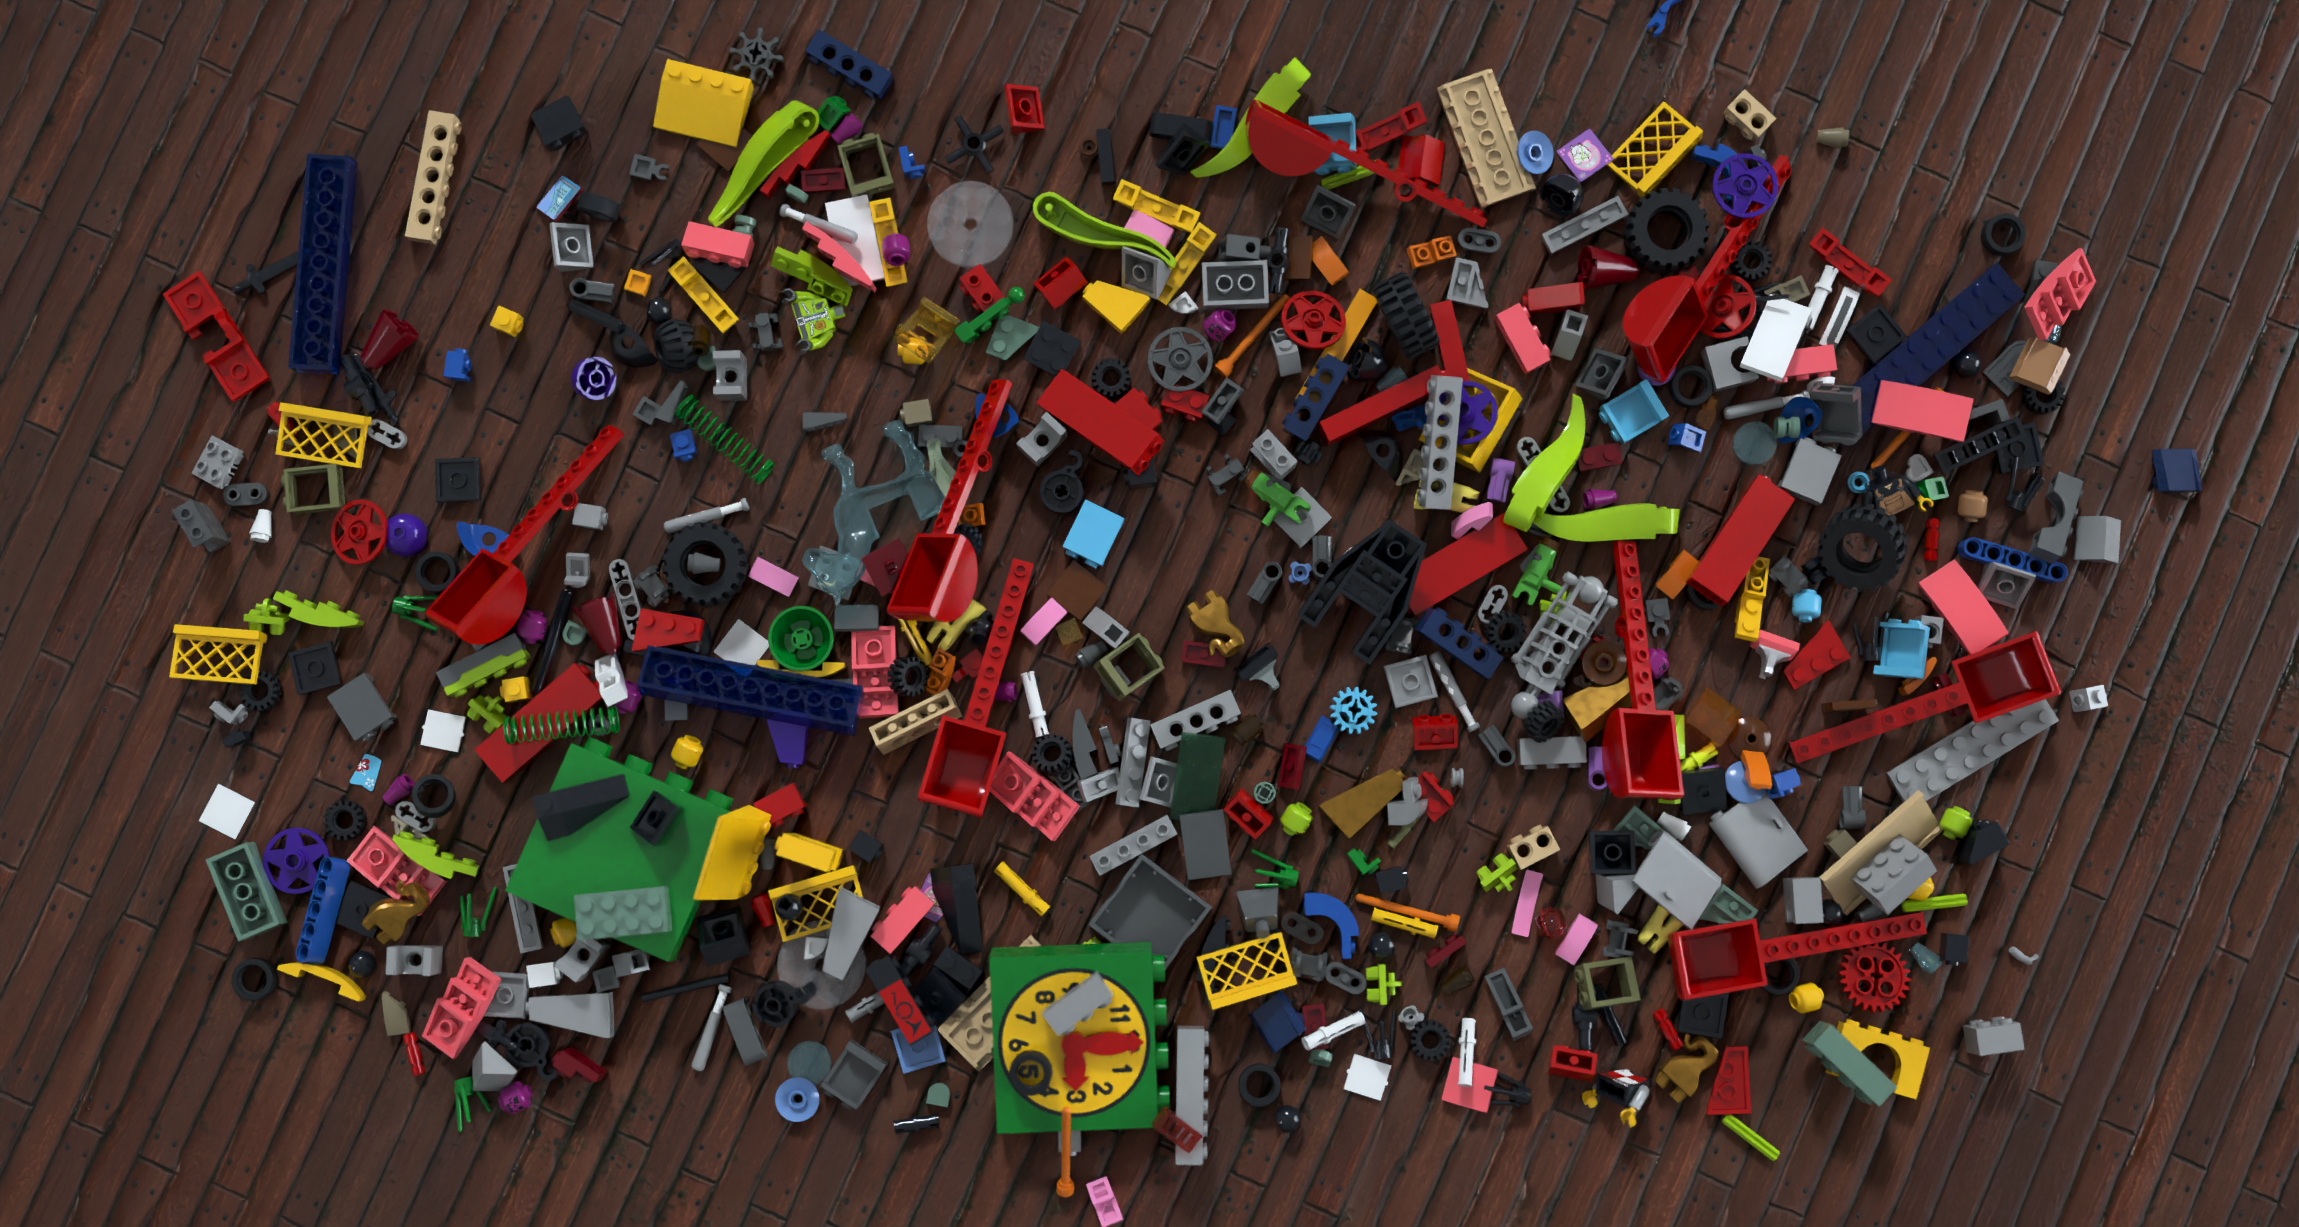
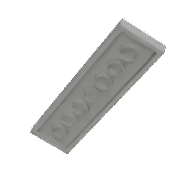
M2046 699L1977 724L1972 720L1885 774L1903 803L1917 790L1925 795L1924 799L1927 801L2059 720Z

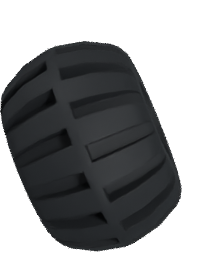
M670 319L655 329L654 347L656 356L661 367L666 371L683 373L693 368L698 362L699 357L692 353L694 345H689V342L694 337L692 335L694 329L686 321Z

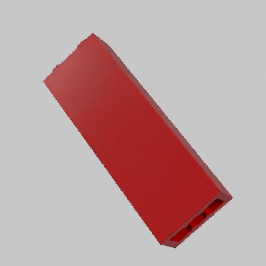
M1436 365L1320 421L1317 429L1326 447L1428 399V380H1430L1431 375L1447 376L1445 370H1440L1439 366Z
M1064 369L1060 370L1036 402L1044 412L1049 413L1054 419L1138 476L1148 467L1149 461L1161 450L1164 439L1156 431Z
M1760 474L1751 481L1685 583L1720 607L1728 603L1795 498L1786 489L1779 488L1773 484L1770 478Z
M1505 513L1489 521L1479 531H1472L1421 562L1408 611L1406 612L1407 615L1411 614L1415 617L1427 608L1432 607L1528 550L1515 527L1503 523Z
M577 663L571 665L513 715L517 719V736L520 741L523 739L522 715L525 716L528 740H531L532 737L530 726L531 714L534 717V734L539 740L541 731L538 715L539 713L542 714L543 734L547 739L549 736L547 713L549 712L552 720V734L556 738L558 733L556 712H559L560 731L563 736L566 733L565 711L568 712L570 730L574 726L573 710H576L578 723L582 719V709L585 710L587 715L591 708L594 709L604 700L600 694L598 681L594 682L591 679L590 675L592 673L584 664L581 666ZM508 724V735H509V739H510V731H509V724ZM502 725L474 750L502 783H508L557 740L550 736L548 741L542 737L537 742L533 737L530 743L526 739H524L523 743H519L516 739L514 744L508 745L504 738Z

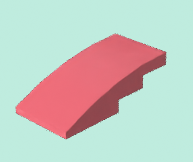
M806 221L802 230L807 237L819 243L817 248L822 255L834 261L832 266L836 272L875 293L877 288L859 263L830 236Z
M2082 248L2074 251L2045 278L2024 307L2039 340H2047L2055 325H2064L2072 310H2080L2096 283Z
M1881 380L1871 423L1910 433H1920L1936 438L1942 437L1964 442L1974 399L1929 388Z
M1955 559L1919 582L1918 586L1932 602L1931 606L1941 618H1944L1946 628L1969 655L1987 649L2009 634L1984 595Z
M895 625L879 626L878 631H851L855 719L891 717L898 714L899 694L893 692L895 689H890L889 686L892 683L887 680L891 678V675H887L888 671H892L889 667L897 659Z
M1010 751L1006 753L996 768L990 792L1013 813H1018L1032 827H1037L1051 841H1056L1080 808V805Z
M373 826L348 858L347 862L375 886L382 888L394 899L414 900L410 895L402 896L396 892V885L399 880L403 881V886L411 882L419 883L430 896L429 906L447 883V880L441 875L417 864L392 840L393 838L376 826Z
M464 958L457 977L450 979L444 996L437 998L422 1037L452 1059H456L482 1020L501 982V978L473 958Z

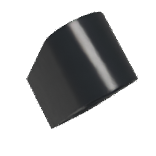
M1154 112L1151 116L1149 136L1170 140L1185 123L1211 143L1213 122L1207 119Z

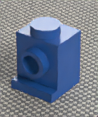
M455 348L454 351H447L444 369L445 378L471 382V378L467 376V372L471 371L472 361L469 359L470 356L467 355L468 350Z
M1793 768L1771 775L1772 787L1771 789H1766L1769 799L1782 797L1794 792L1793 788L1801 785L1796 769Z

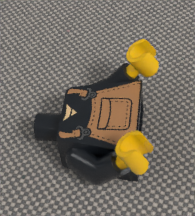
M1878 466L1873 469L1875 479L1865 484V492L1861 502L1862 507H1866L1867 504H1873L1874 508L1878 510L1882 507L1886 509L1885 513L1889 516L1916 505L1915 501L1919 502L1918 508L1921 512H1926V509L1922 506L1923 502H1927L1931 508L1933 507V501L1929 498H1923L1922 491L1913 481L1893 471L1887 473L1885 466Z

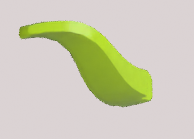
M1295 57L1287 66L1285 65L1281 69L1280 74L1273 73L1255 99L1286 113L1300 97L1297 91L1311 76V73ZM1247 111L1233 136L1221 152L1204 165L1193 169L1190 173L1196 178L1219 174L1237 166L1253 153L1245 130Z
M797 100L791 101L783 109L776 111L756 131L739 156L721 198L708 217L710 224L718 227L726 221L779 164L809 141L808 138L816 131L819 124V114L814 108Z
M1054 192L1042 193L1033 203V212L1037 220L1046 228L1072 242L1103 249H1122L1125 246L1133 250L1147 252L1162 260L1170 268L1176 266V259L1156 240L1139 232L1115 226L1088 215Z
M1575 394L1572 395L1571 413L1564 431L1554 443L1548 446L1531 462L1512 489L1514 496L1507 508L1503 523L1527 532L1535 517H1542L1554 494L1574 467L1582 451L1585 437V413L1581 397Z
M1650 503L1626 504L1575 515L1543 513L1541 518L1535 517L1533 524L1557 537L1581 542L1655 539L1656 534L1678 533L1680 509L1657 508L1655 504Z

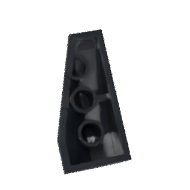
M622 774L532 797L537 819L547 840L550 841L573 834L606 810L629 797L630 794L625 775Z
M974 864L930 869L932 891L961 954L983 952Z

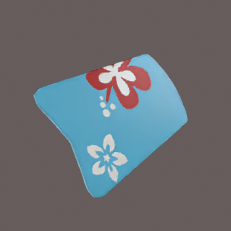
M365 754L354 772L350 783L362 785L369 791H373L382 761L373 755Z

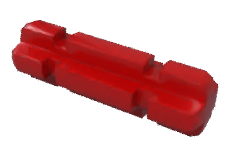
M1930 518L1926 521V528H1928L1925 534V549L1927 550L1924 552V560L1926 561L1937 560L1938 552H1936V549H1938L1939 531L1937 529L1940 523L1938 519Z
M1660 1008L1654 1011L1653 1016L1659 1022L1658 1025L1665 1038L1669 1040L1670 1047L1673 1050L1681 1048L1683 1042L1680 1037H1677L1678 1034L1670 1019L1666 1018L1665 1010Z
M411 1032L403 1035L404 1044H407L405 1048L409 1063L413 1066L411 1068L413 1076L424 1074L425 1067L421 1063L423 1059L419 1044H416V1033Z

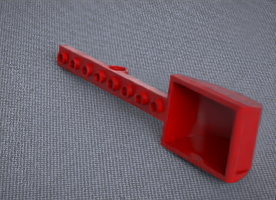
M1254 99L1249 106L1245 121L1247 140L1256 159L1271 172L1283 176L1305 175L1323 165L1332 152L1394 182L1393 192L1400 201H1411L1418 194L1481 227H1484L1487 221L1485 216H1483L1484 212L1476 207L1469 209L1464 206V201L1453 197L1451 200L1445 197L1446 193L1436 187L1434 190L1427 188L1426 182L1415 178V180L1408 178V173L1399 168H1396L1395 171L1388 168L1389 164L1379 158L1376 161L1368 158L1370 154L1361 149H1358L1357 152L1350 149V144L1341 139L1336 142L1330 136L1257 99ZM1402 185H1410V191L1407 194L1399 193Z
M1780 155L1772 166L1778 179V193L1784 181L1790 177L1792 171L1788 157ZM1769 174L1762 185L1772 195L1773 184ZM1751 201L1745 213L1757 211L1765 205ZM1728 214L1724 218L1727 236L1696 282L1694 278L1688 276L1666 277L1648 285L1632 299L1624 313L1623 330L1639 367L1650 378L1660 383L1667 380L1708 317L1704 306L1705 301L1712 295L1714 287L1724 277L1726 269L1735 260L1737 252L1741 246L1745 245L1749 234L1757 227L1759 219L1763 214L1753 218H1738Z
M1008 379L992 380L970 438L966 443L962 458L958 463L954 478L950 483V488L943 501L939 516L935 521L932 533H917L887 607V613L895 618L912 621L951 622L958 619L966 611L973 599L978 578L976 554L972 544L966 537L953 533L977 473L986 472L992 466V456L987 451V448L1013 385Z
M609 424L603 428L599 436L585 448L582 455L572 462L564 475L556 480V484L542 496L538 504L528 511L527 516L521 523L516 525L512 533L498 545L495 552L491 553L482 548L425 611V616L436 625L448 629L460 639L474 645L493 642L506 634L520 617L527 594L524 576L511 563L512 560L559 508L564 511H571L577 506L578 495L575 490L620 441L624 433Z
M1616 540L1613 542L1621 616L1615 622V633L1618 637L1624 638L1632 709L1617 708L1611 712L1606 721L1602 740L1604 775L1610 791L1617 798L1678 800L1683 798L1684 790L1674 711L1656 710L1636 541Z
M1015 558L1012 560L965 719L962 721L942 715L917 797L919 802H928L974 815L975 818H982L1006 738L1005 732L987 728L986 725L1004 664L1011 648L1013 634L1034 568L1033 563Z
M2038 631L1951 661L1958 683L1790 742L1789 744L1797 764L1966 703L1974 723L1977 724L2061 694L2062 692Z
M1916 912L1763 940L1759 938L1756 919L1669 933L1667 938L1677 995L1681 1000H1688L1766 986L1768 983L1764 963L1924 935L1927 934L1923 912Z

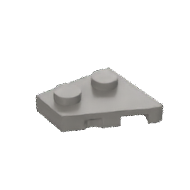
M1455 258L1446 301L1451 300L1455 303L1487 310L1488 302L1485 298L1484 286L1480 278L1477 262Z

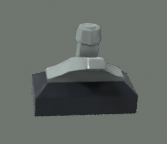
M1266 643L1234 668L1243 680H1262L1268 683V687L1271 690H1275L1280 686L1273 672L1278 652L1270 643Z

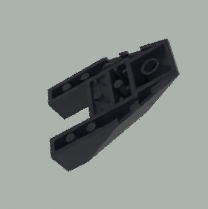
M1389 519L1332 563L1299 609L1297 616L1316 628L1341 592L1375 615L1352 647L1353 654L1371 664L1408 611L1427 544Z

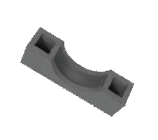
M2060 471L2050 479L2045 499L2051 503L2055 510L2056 522L2054 527L2041 528L2033 535L2028 552L2029 555L2052 564L2059 558L2064 557L2067 551L2065 543L2073 530L2070 526L2078 513L2076 505L2084 492L2081 489L2083 485L2082 480Z

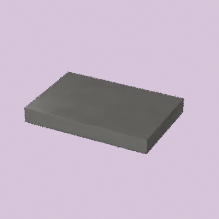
M1223 809L1180 815L1188 880L1231 875Z

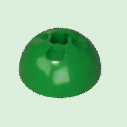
M794 606L782 611L772 622L768 633V644L773 657L782 666L795 671H806L816 668L827 659L833 647L834 635L828 619L820 611L808 606Z

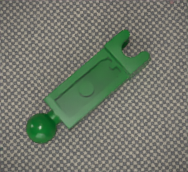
M1020 287L1011 288L1008 292V297L1000 299L973 321L963 322L954 329L955 333L964 344H970L980 336L978 333L980 330L982 332L986 331L992 326L991 322L997 317L1001 319L1010 312L1008 309L1012 307L1013 303H1021L1025 297L1024 290Z

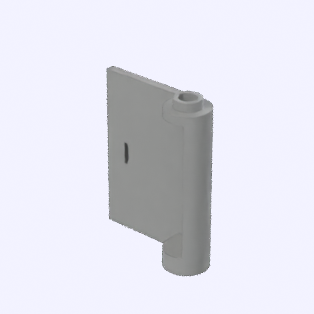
M1766 792L1757 802L1750 804L1739 802L1729 811L1722 813L1720 810L1710 817L1712 821L1709 825L1756 889L1768 883L1808 851L1777 806L1769 799Z
M1659 829L1650 838L1648 845L1652 849L1631 881L1690 930L1696 924L1713 895L1720 890L1722 878L1664 829Z

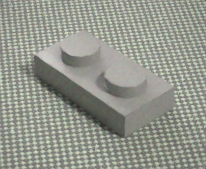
M1112 767L1077 781L1083 802H1089L1117 791L1120 776L1118 767Z

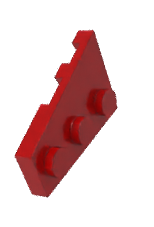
M641 609L631 651L640 652L647 649H659L665 646L700 642L705 620Z
M1829 620L1825 621L1817 633L1810 638L1809 642L1782 670L1792 690L1799 688L1851 658Z
M1724 1046L1705 1114L1751 1113L1748 1046Z

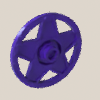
M1747 153L1737 154L1727 158L1717 168L1712 181L1713 195L1718 205L1728 214L1738 218H1753L1763 214L1774 203L1778 193V179L1772 166L1763 158ZM1741 159L1753 160L1761 165L1749 170ZM1729 164L1731 177L1718 181L1721 171ZM1769 174L1773 184L1772 195L1762 185ZM1719 194L1732 196L1733 209L1724 203ZM1751 201L1765 205L1757 211L1745 213Z
M1462 382L1457 436L1458 445L1473 444L1482 440L1491 432L1497 420L1498 408L1494 396L1485 386L1477 382ZM1464 387H1474L1483 391V393L1470 397ZM1442 393V394L1440 395V397H1439L1440 403H1441V401L1443 400V398L1446 396L1445 393ZM1492 403V417L1489 423L1482 412ZM1440 415V416L1438 417L1437 423H1438V420L1444 421V416H1443V415ZM1469 428L1481 432V434L1473 438L1462 439Z
M290 828L276 834L267 844L263 855V867L269 881L277 889L291 894L305 893L313 889L318 873L313 863L323 855L324 857H330L324 840L315 832L305 828ZM300 833L310 835L319 844L305 846ZM287 835L285 849L271 850L280 838ZM269 862L281 868L278 881H276L271 873ZM298 877L310 884L300 889L289 888Z

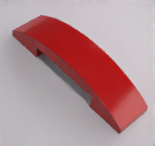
M1418 101L1399 110V113L1362 130H1356V152L1358 149L1365 152L1375 149L1428 122L1420 102Z
M1822 228L1809 243V246L1828 265L1838 269V273L1868 293L1879 297L1892 279L1876 267L1871 268L1842 246L1838 238Z

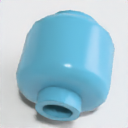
M1802 589L1793 596L1792 614L1798 617L1800 622H1812V619L1818 618L1821 614L1822 598L1815 590Z

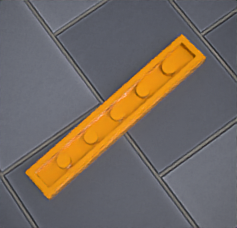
M1359 289L1345 313L1346 326L1342 337L1334 345L1325 348L1320 357L1325 358L1328 353L1340 361L1344 360L1377 303L1374 296ZM1314 366V368L1312 369V371H1311V373L1309 374V376H1310V375L1313 376V377L1315 376V374H1316V372H1317V369L1315 368V366ZM1322 374L1319 377L1323 384L1331 382V377L1327 374ZM1303 385L1298 394L1303 396L1307 388ZM1310 393L1308 395L1311 402L1317 403L1320 401L1319 394Z

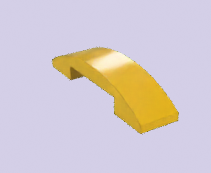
M1121 179L1113 197V200L1132 210H1137L1168 226L1192 233L1201 212L1182 204L1179 206L1146 192L1141 187Z
M891 198L871 201L869 205L875 226L886 287L908 283L905 264L892 266L885 262L882 256L883 239L888 235L898 233Z
M1200 222L1176 255V266L1170 268L1172 270L1158 298L1166 306L1188 279L1217 236V234Z
M684 256L668 269V272L722 333L726 332L739 320Z
M757 660V665L771 673L799 680L821 679L847 669L846 663L823 662L822 671H795L781 669L782 665L777 660Z
M302 962L282 964L277 967V970L295 977H302L306 972L312 973L341 985L338 992L340 995L358 1002L366 999L363 990L352 979L331 967Z

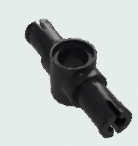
M1281 228L1275 229L1274 247H1272L1267 257V262L1270 266L1269 274H1271L1268 290L1270 294H1282L1283 277L1290 267L1289 249L1287 248L1289 229L1282 228V230ZM1283 257L1282 264L1275 266V259Z
M347 354L340 357L339 362L346 373L345 379L347 382L344 383L346 393L352 399L360 402L366 416L377 414L379 410L371 396V389L374 387L371 377L367 373L358 370L352 355Z
M932 922L923 936L914 939L905 951V961L901 965L902 968L899 969L903 977L907 975L909 978L912 972L918 969L919 966L922 967L932 954V945L943 930L936 923Z
M1577 983V1002L1572 1007V1022L1576 1029H1578L1579 1049H1592V1029L1597 1025V1009L1583 1010V1006L1579 1002L1580 991Z

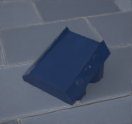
M2196 449L2152 450V465L2156 471V476H2154L2152 482L2156 490L2161 493L2203 491Z
M1282 990L1248 1015L1272 1054L1276 1053L1306 1029L1304 1026L1305 1018L1301 1013L1295 1012L1291 1006V1000L1287 995H1284Z

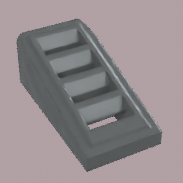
M680 381L654 418L674 426L677 420L675 411L685 399L689 385Z
M804 412L803 431L810 432L849 421V416L846 413Z

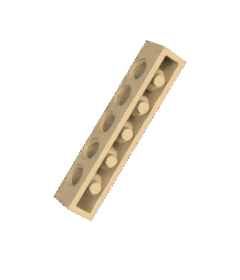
M431 110L428 112L405 237L410 241L436 245L437 239L441 237L440 221L445 216L444 200L449 195L448 179L453 174L452 158L457 153L456 137L461 132V122L454 114ZM447 132L444 140H438L441 133ZM438 153H443L441 160L434 161ZM439 174L437 181H430L432 175ZM435 195L433 202H426L428 196ZM431 216L428 224L422 223L424 217Z

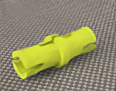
M1710 742L1697 752H1691L1688 758L1680 762L1681 771L1701 768L1704 762L1718 755L1715 746Z

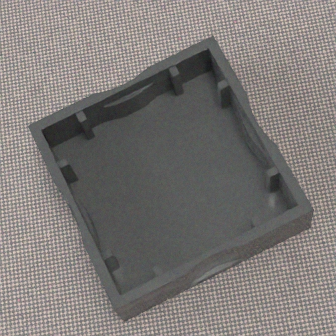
M1141 854L1088 925L1112 943L1151 942L1152 955H1164L1166 969L1212 906L1145 855Z

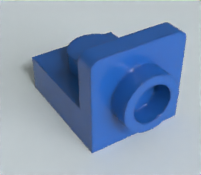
M907 146L899 147L904 177L917 179L922 177V174H926L924 165L911 167V165H915L913 152H908Z
M1687 423L1673 424L1669 433L1668 444L1681 446L1693 452H1701L1706 431Z
M691 429L669 434L674 450L673 456L676 460L687 462L693 460V456L698 455Z

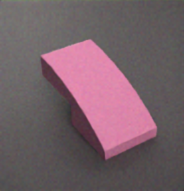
M1133 210L1124 227L1156 240L1165 248L1175 232L1173 228L1137 210Z
M1487 502L1477 505L1456 517L1451 522V536L1459 540L1471 527L1478 531L1482 529L1493 518V504Z
M759 557L756 558L748 574L750 578L788 597L799 577Z
M1051 597L1020 632L1036 646L1067 614V611Z
M1579 913L1556 949L1555 954L1575 965L1596 931L1598 924Z
M1107 1176L1086 1184L1102 1227H1108L1124 1220Z

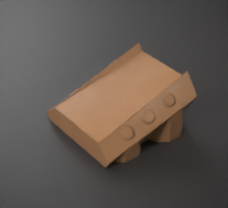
M2037 336L2031 337L2027 340L2009 378L2050 395L2064 371L2070 354L2066 347L2061 348L2039 340Z

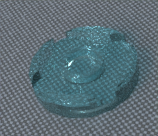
M1749 422L1742 425L1733 437V450L1736 456L1742 462L1749 465H1759L1768 461L1774 455L1777 448L1774 431L1762 422Z
M810 1040L795 1046L790 1052L787 1062L789 1073L793 1078H805L813 1084H818L824 1080L830 1072L832 1065L831 1055L827 1048L819 1042Z

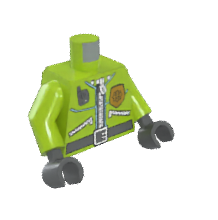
M790 288L781 291V293L788 295V298L781 300L782 303L786 304L793 301L791 306L802 338L795 346L801 345L804 347L799 354L804 355L808 350L811 351L824 347L836 331L834 320L846 317L842 304L830 308L826 298H822L821 295L804 291H793Z

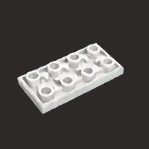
M868 195L825 203L829 222L855 231L858 234V239L854 244L846 243L835 237H832V239L859 263L872 282L884 280L882 261ZM841 275L842 278L850 285V287L860 285L850 280L849 278Z
M1786 299L1767 301L1740 367L1782 382L1812 309Z

